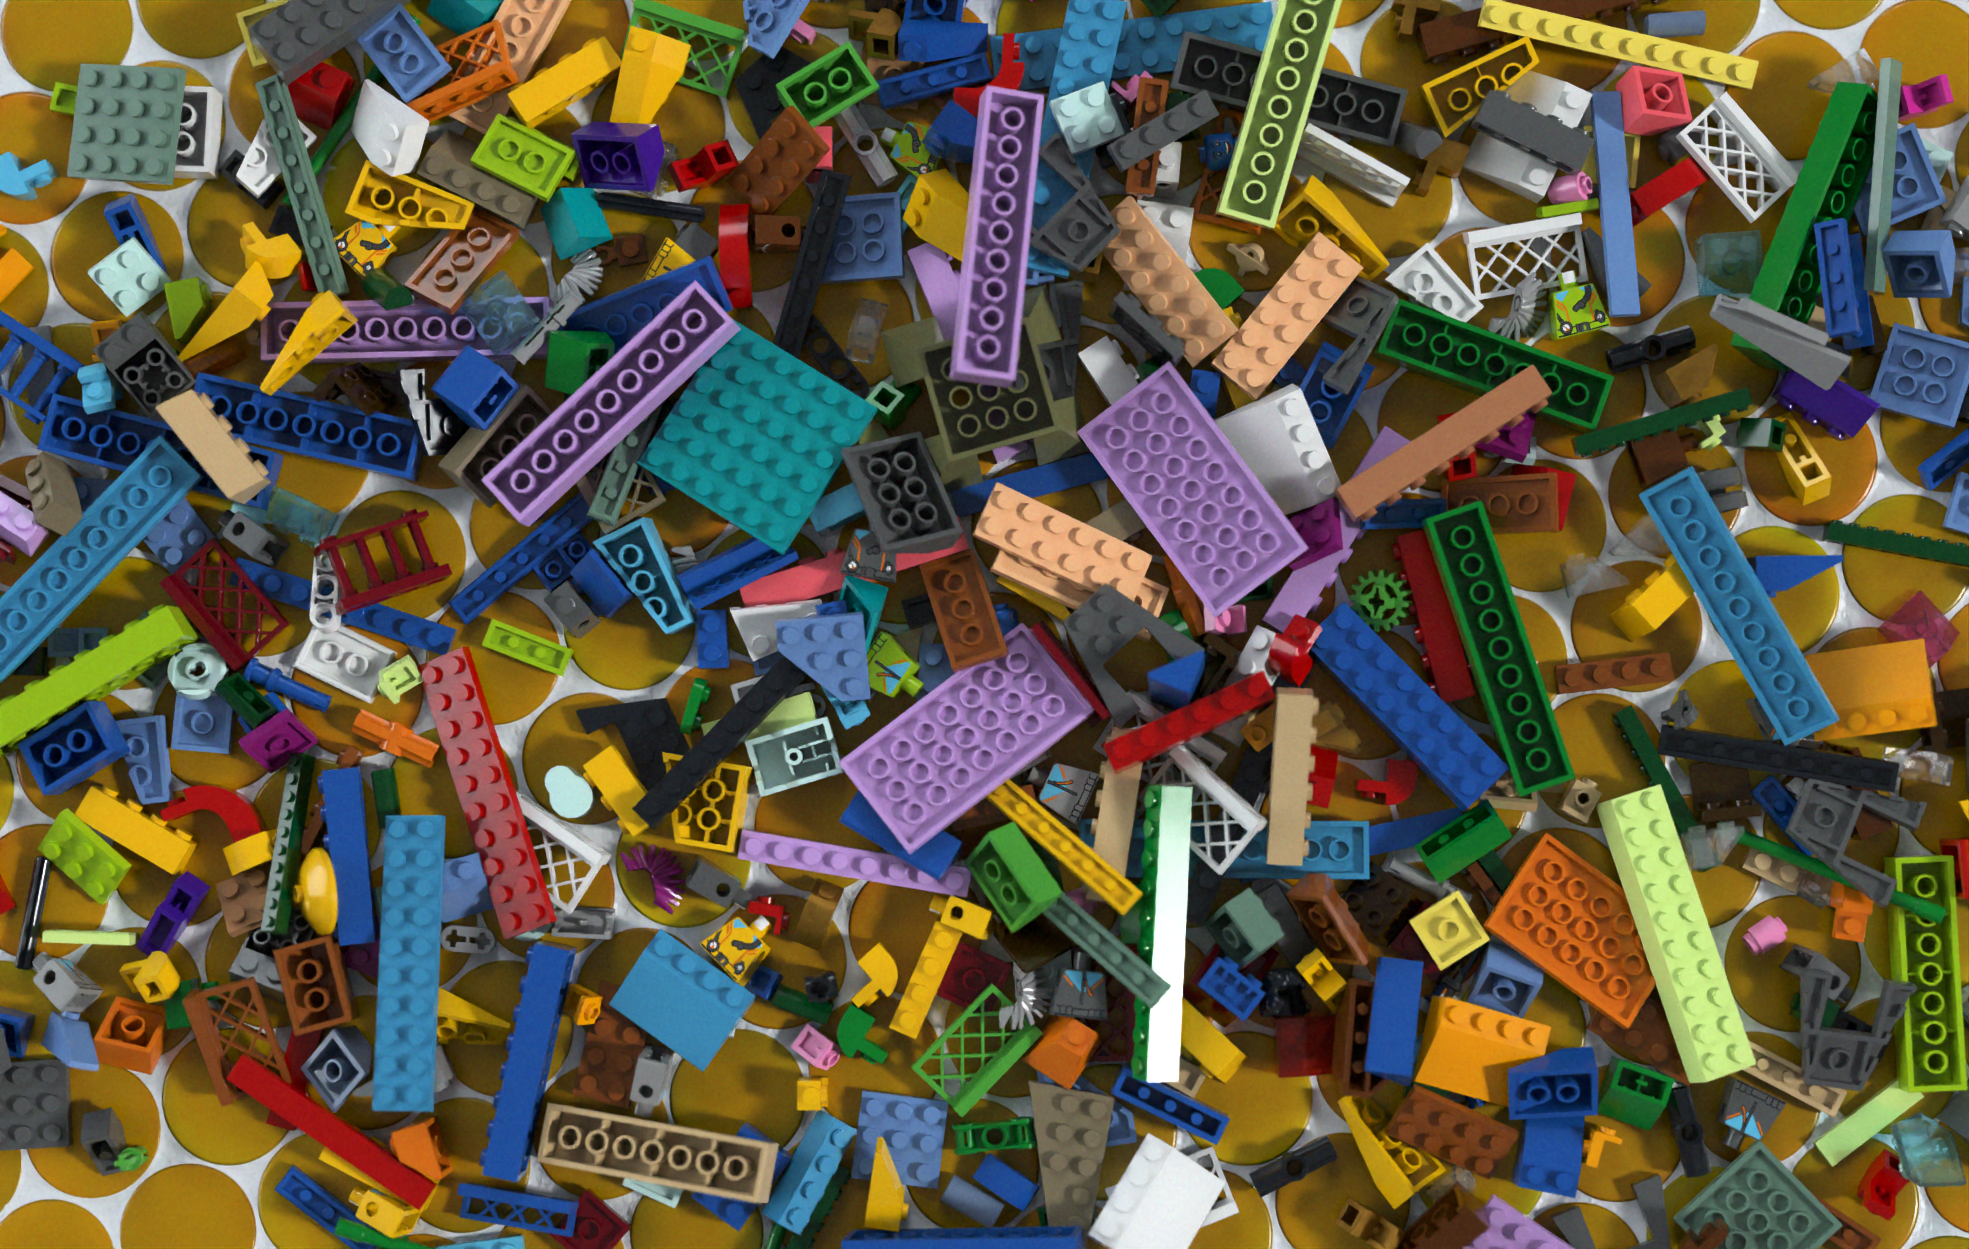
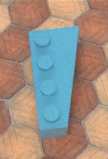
M643 517L593 541L594 545L608 559L613 569L624 579L629 589L640 599L645 609L665 634H676L697 624L695 611L683 593L676 577L678 574L651 518Z

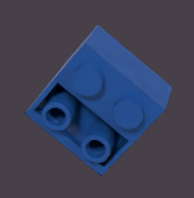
M466 345L432 386L431 390L467 426L486 431L519 390L520 386L503 368Z

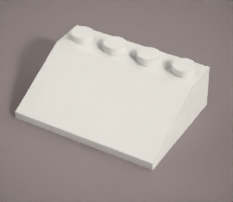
M1528 71L1504 90V92L1511 96V100L1520 104L1521 102L1529 103L1537 108V112L1545 116L1554 115L1563 121L1562 124L1572 129L1573 127H1578L1593 95L1568 82L1533 71ZM1477 131L1462 167L1535 203H1538L1545 196L1557 171V168Z
M1292 383L1215 419L1216 424L1284 515L1320 504L1336 496L1334 494L1336 489L1342 486L1303 392L1295 384Z
M1148 1133L1088 1235L1091 1240L1106 1249H1188L1226 1182L1172 1146Z

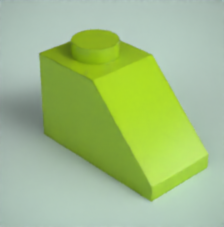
M199 277L164 284L175 340L182 344L190 342L211 310L209 302L213 300L211 287Z

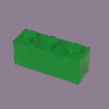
M1486 799L1414 847L1440 884L1513 836L1491 803Z

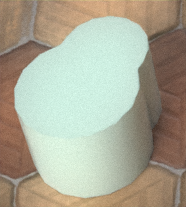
M556 766L547 772L545 786L550 793V803L553 810L560 816L566 818L582 817L589 814L595 807L597 801L596 788H592L585 777L579 775L574 768Z

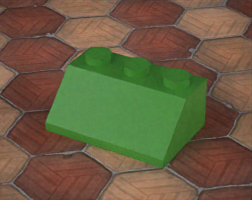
M850 41L777 83L776 89L778 98L785 109L793 105L812 128H815L880 89V86Z
M1015 822L989 832L964 861L1012 933L1047 910L1063 893Z

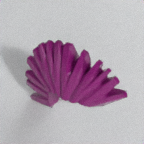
M638 845L639 852L635 847H632L634 861L623 852L620 853L627 871L644 869L648 872L654 890L655 900L653 903L672 914L674 911L668 904L678 907L680 903L675 899L682 900L683 897L677 893H684V890L676 888L674 885L685 883L684 879L670 878L684 872L683 868H677L681 865V862L669 865L677 857L674 856L668 859L672 852L669 851L664 855L666 848L663 847L655 858V845H650L648 857L642 845Z

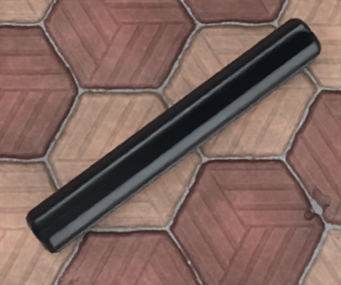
M601 192L597 196V206L606 210L694 223H702L706 216L703 206Z
M36 856L15 960V968L29 970L33 966L32 962L35 956L52 861L46 856Z

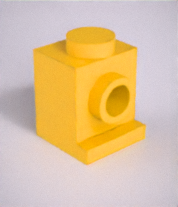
M799 1077L797 1081V1110H821L822 1107H828V1077Z

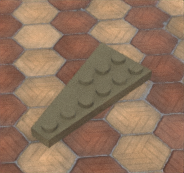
M1029 1080L1048 1226H1083V1248L1086 1249L1115 1096L1071 1088L1068 1091L1060 1085Z

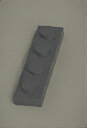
M1203 90L1111 143L1106 148L1119 171L1122 172L1220 114L1207 91Z

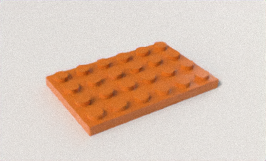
M1547 832L1541 834L1483 927L1622 1029H1628L1656 985V981L1652 975L1624 889Z

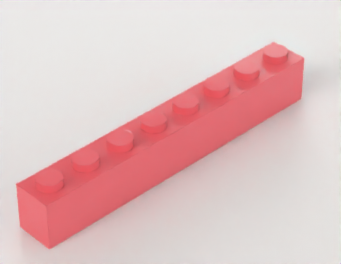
M964 532L952 548L928 554L897 553L896 574L919 567L921 564L968 550ZM837 548L826 552L827 557L815 560V556L799 560V566L788 569L786 565L772 572L771 575L762 577L740 588L745 608L756 607V605L767 604L768 606L785 604L786 602L814 600L840 592L844 578L848 576L840 573L847 551L843 552L842 548ZM860 578L869 582L875 581L872 579Z

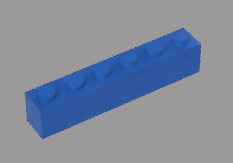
M361 766L323 770L322 777H318L319 794H324L325 806H321L322 823H327L328 834L324 835V848L326 852H330L338 901L337 921L333 930L334 939H339L340 946L376 942L378 940V931L372 891L373 882Z

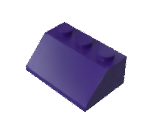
M592 121L571 134L585 188L646 192L654 190L665 153L658 124Z
M1789 368L1788 372H1785L1771 396L1778 401V406L1790 412L1796 411L1802 415L1803 421L1812 426L1819 425L1827 430L1826 434L1838 441H1842V439L1846 441L1853 438L1880 405L1839 379L1836 380L1829 390H1824L1791 368Z

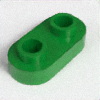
M695 678L682 719L680 733L692 736L694 731L699 732L703 721V715L699 714L702 703H708L712 687L707 686L708 680Z

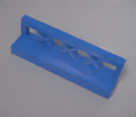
M752 537L676 575L687 601L697 611L798 560L799 557L791 546H789L784 555H781Z
M470 1182L459 1183L457 1195L463 1196L459 1218L573 1237L579 1201ZM471 1197L482 1199L487 1208L479 1214L470 1213ZM501 1202L510 1204L515 1211L507 1219L501 1218L495 1209ZM529 1207L537 1208L543 1216L534 1224L529 1223L522 1213ZM490 1211L493 1216H487L485 1214H487ZM556 1212L568 1214L566 1229L556 1228L550 1217ZM518 1216L521 1221H516L513 1219ZM546 1221L549 1226H544L540 1224Z

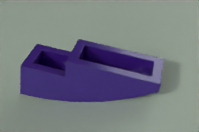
M186 871L177 878L165 900L158 905L136 948L148 956L153 951H162L167 955L197 912L211 887L189 871Z

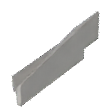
M1717 294L1710 312L1711 318L1822 389L1829 390L1850 363L1852 357L1824 347L1829 338L1828 334L1751 300L1741 298L1738 302L1723 294Z

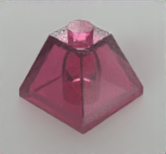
M1921 590L1877 628L1890 643L1924 638L1929 668L1950 650L1960 634Z

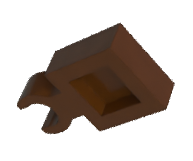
M643 233L614 238L616 247L599 246L596 248L597 253L608 252V258L602 261L601 266H608L616 260L619 261L620 268L649 263Z
M1474 861L1464 868L1466 874L1463 877L1473 890L1478 888L1491 906L1495 907L1502 896L1494 888L1493 883L1478 863Z

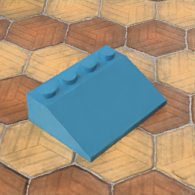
M660 929L635 963L609 1003V1006L704 1072L755 1002V995Z

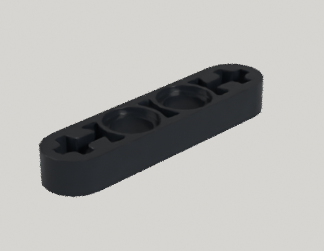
M812 314L809 326L813 331L817 327L820 331L813 333L808 340L805 339L804 345L829 377L839 385H841L839 381L848 378L851 372H854L856 375L852 376L851 379L856 385L861 383L864 385L861 388L863 394L859 397L865 400L869 395L867 381L816 316ZM819 337H824L829 341V348L823 353L816 352L813 348L814 341ZM838 359L845 361L847 364L846 371L841 375H836L831 371V364ZM845 381L844 385H841L849 391L852 390L847 381Z

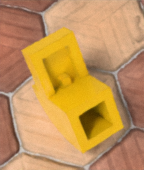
M254 222L242 225L240 245L245 253V267L247 270L257 260L261 263L268 279L284 278L299 273L297 265L301 263V250L288 233L266 239Z
M277 828L258 833L223 848L232 876L272 861Z
M879 941L857 962L872 979L851 998L858 1008L863 1004L869 1007L880 997L877 993L879 989L889 997L898 981L899 971L896 960Z
M1316 948L1312 953L1304 956L1295 967L1311 989L1335 1014L1347 982L1331 966L1320 950Z
M153 951L148 959L123 964L119 970L132 993L140 992L146 1003L171 999L181 982L180 975L166 953L162 951Z

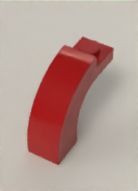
M1003 33L1001 68L995 79L987 84L988 86L1019 91L1024 77L1025 62H1013V60H1019L1020 43H1014L1015 33ZM987 85L979 88L954 87V102L978 119L980 96Z
M1692 156L1660 174L1631 193L1630 203L1633 227L1712 178Z
M749 204L720 205V278L733 308L753 307L750 271L751 223Z
M202 785L185 788L183 792L186 801L184 797L167 802L168 808L160 810L164 822L174 821L202 809L213 811L226 822L234 843L268 831L265 821L254 803L240 792L223 786Z

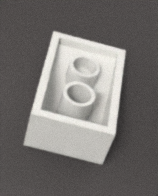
M365 79L350 130L370 162L393 177L415 172L430 121L369 79Z
M1137 200L1139 206L1186 263L1194 208ZM1124 282L1123 290L1132 291Z

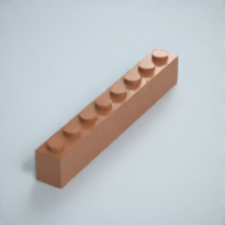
M1532 364L1336 489L1334 494L1353 522L1360 518L1365 522L1378 513L1376 508L1383 503L1387 507L1402 498L1400 493L1409 487L1412 491L1427 482L1424 478L1432 472L1439 475L1451 467L1449 462L1457 456L1462 460L1475 451L1473 446L1483 441L1487 444L1500 435L1498 430L1507 425L1511 429L1524 420L1523 414L1530 410L1536 413L1549 404L1547 399L1551 396L1552 391Z

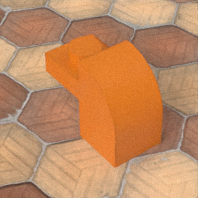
M1833 881L1829 906L1836 908L1831 937L1864 943L1868 914L1872 915L1873 901L1862 892Z

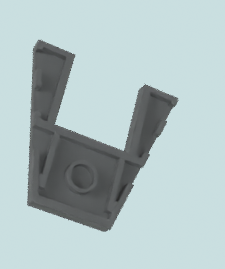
M1056 132L1039 149L1038 157L1063 179L1076 194L1039 231L1031 225L1029 246L1081 273L1120 233V228L1102 200L1096 195L1090 181L1084 176L1070 150L1068 151L1061 140L1060 134Z
M1357 275L1312 330L1313 332L1323 322L1355 338V341L1322 377L1326 385L1345 395L1349 393L1399 302L1396 293Z
M1082 280L1055 284L1064 340L1038 347L1053 401L1075 396L1083 295ZM1016 374L1015 381L1010 387L1014 390L1022 389L1025 383L1024 378L1020 374Z
M1104 583L1062 622L1097 687L1106 708H1108L1115 725L1119 729L1141 708L1105 670L1103 665L1145 627L1174 661L1201 650L1205 651L1203 647L1107 583Z
M1809 778L1805 781L1785 832L1875 904L1885 908L1888 906L1897 880L1843 855L1861 808H1864L1914 831L1919 826L1927 803L1904 800L1902 797L1874 794L1873 791L1864 789L1861 791L1850 789L1844 785Z
M1801 968L1802 1080L1805 1084L1862 1091L1879 1060L1877 1055L1883 1044L1887 1045L1892 1036L1890 1031L1896 1020L1901 1019L1907 1008L1905 1004L1911 993L1915 994L1917 986L1911 982L1884 980L1871 1033L1822 1027L1820 1025L1833 975L1829 971Z
M1655 1174L1631 1184L1652 1239L1627 1249H1671L1662 1180L1659 1174ZM1579 1206L1571 1207L1550 1216L1572 1247L1575 1249H1596Z

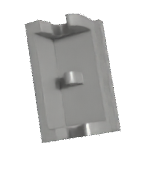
M558 906L554 910L557 921H555V925L552 927V936L606 940L614 938L616 909L576 907L572 914H568Z

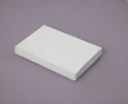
M322 615L319 617V624H327L330 619ZM341 624L335 632L330 634L320 632L313 625L293 666L372 704L379 690L377 687L379 671L392 664L397 652Z

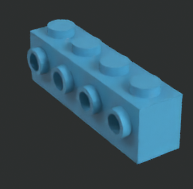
M818 1110L762 1213L779 1225L800 1235L803 1228L808 1224L816 1204L823 1197L828 1182L837 1171L839 1162L846 1149L851 1145L857 1130L828 1113Z

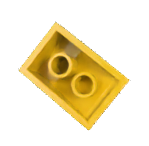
M946 168L921 174L918 177L903 219L918 237L962 262L969 194Z

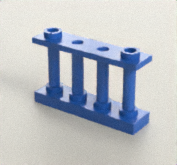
M1844 218L1816 223L1814 228L1827 334L1829 338L1843 336L1845 350L1875 345L1868 291L1863 289L1865 261L1861 234L1848 235L1847 222Z
M0 310V328L4 326L11 331L9 341L0 352V373L20 345L24 346L28 342L36 347L33 350L34 356L9 391L0 386V394L25 409L26 412L23 416L39 425L41 421L45 422L46 420L43 412L50 404L53 393L57 394L68 377L72 378L74 374L78 375V369L85 365ZM52 358L60 363L57 367L59 370L34 406L31 407L20 400L19 396L43 362H48Z

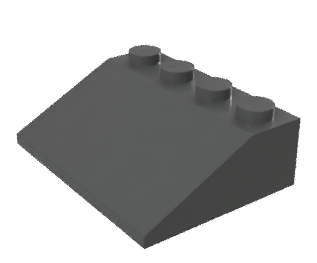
M920 431L841 450L843 459L883 553L928 554L952 548L963 530Z

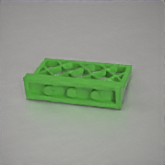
M635 0L633 5L634 12L620 60L622 61L630 27H637L640 16L651 20L655 28L652 32L662 34L663 30L671 26L676 27L682 37L678 41L689 44L688 40L697 35L704 36L709 48L696 55L692 48H690L692 57L688 58L686 63L694 61L701 75L692 80L685 79L682 75L677 82L727 98L743 45L746 44L749 33L651 0ZM656 21L665 25L658 27ZM683 30L691 32L692 34L685 36ZM710 39H713V40H716V41H719V42L716 43V44H714V45H712ZM724 44L734 46L733 57L722 63L715 49ZM712 51L718 66L704 73L697 58ZM730 64L729 70H728V73H727L724 67H726L727 65ZM720 69L726 78L722 90L711 87L707 76ZM704 79L706 85L697 83V81Z
M992 982L911 1065V1068L944 1098L961 1117L980 1100L1043 1034L1036 1024L1030 1026L1025 1017L1022 1029L1005 1031L1004 1026L1001 1031L984 1032V1016H999V1011L984 1012V1000L992 992L1000 999V1009L1004 1008V1004L1008 1007L1015 1005ZM980 1006V1012H974ZM980 1016V1032H964V1021L968 1017ZM960 1026V1033H954ZM1001 1036V1047L996 1052H985L984 1037ZM1005 1036H1010V1038L1005 1042ZM960 1037V1053H944L943 1043L948 1038ZM964 1037H980L981 1052L964 1053ZM940 1047V1054H933ZM981 1057V1068L976 1073H964V1058ZM940 1058V1074H927L921 1068L928 1059ZM944 1058H960V1073L944 1074ZM960 1078L961 1088L951 1097L944 1090V1079ZM964 1078H970V1079L964 1084ZM933 1079H940V1086Z

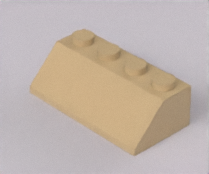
M189 390L159 404L156 407L157 411L228 499L245 504L271 483L266 476L269 473L267 468L258 459L254 462L248 454L251 451L250 447L242 438L236 439L230 432L233 428L223 415L217 416L212 409L215 404L204 392L200 394L194 390Z

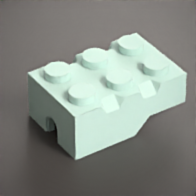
M823 717L744 741L748 756L754 767L760 797L844 773V770L838 763L841 761V756L829 717Z

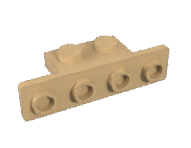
M1506 772L1477 799L1478 804L1488 799L1493 808L1536 812L1538 806L1537 791L1521 797L1514 795ZM1565 782L1539 791L1562 793Z

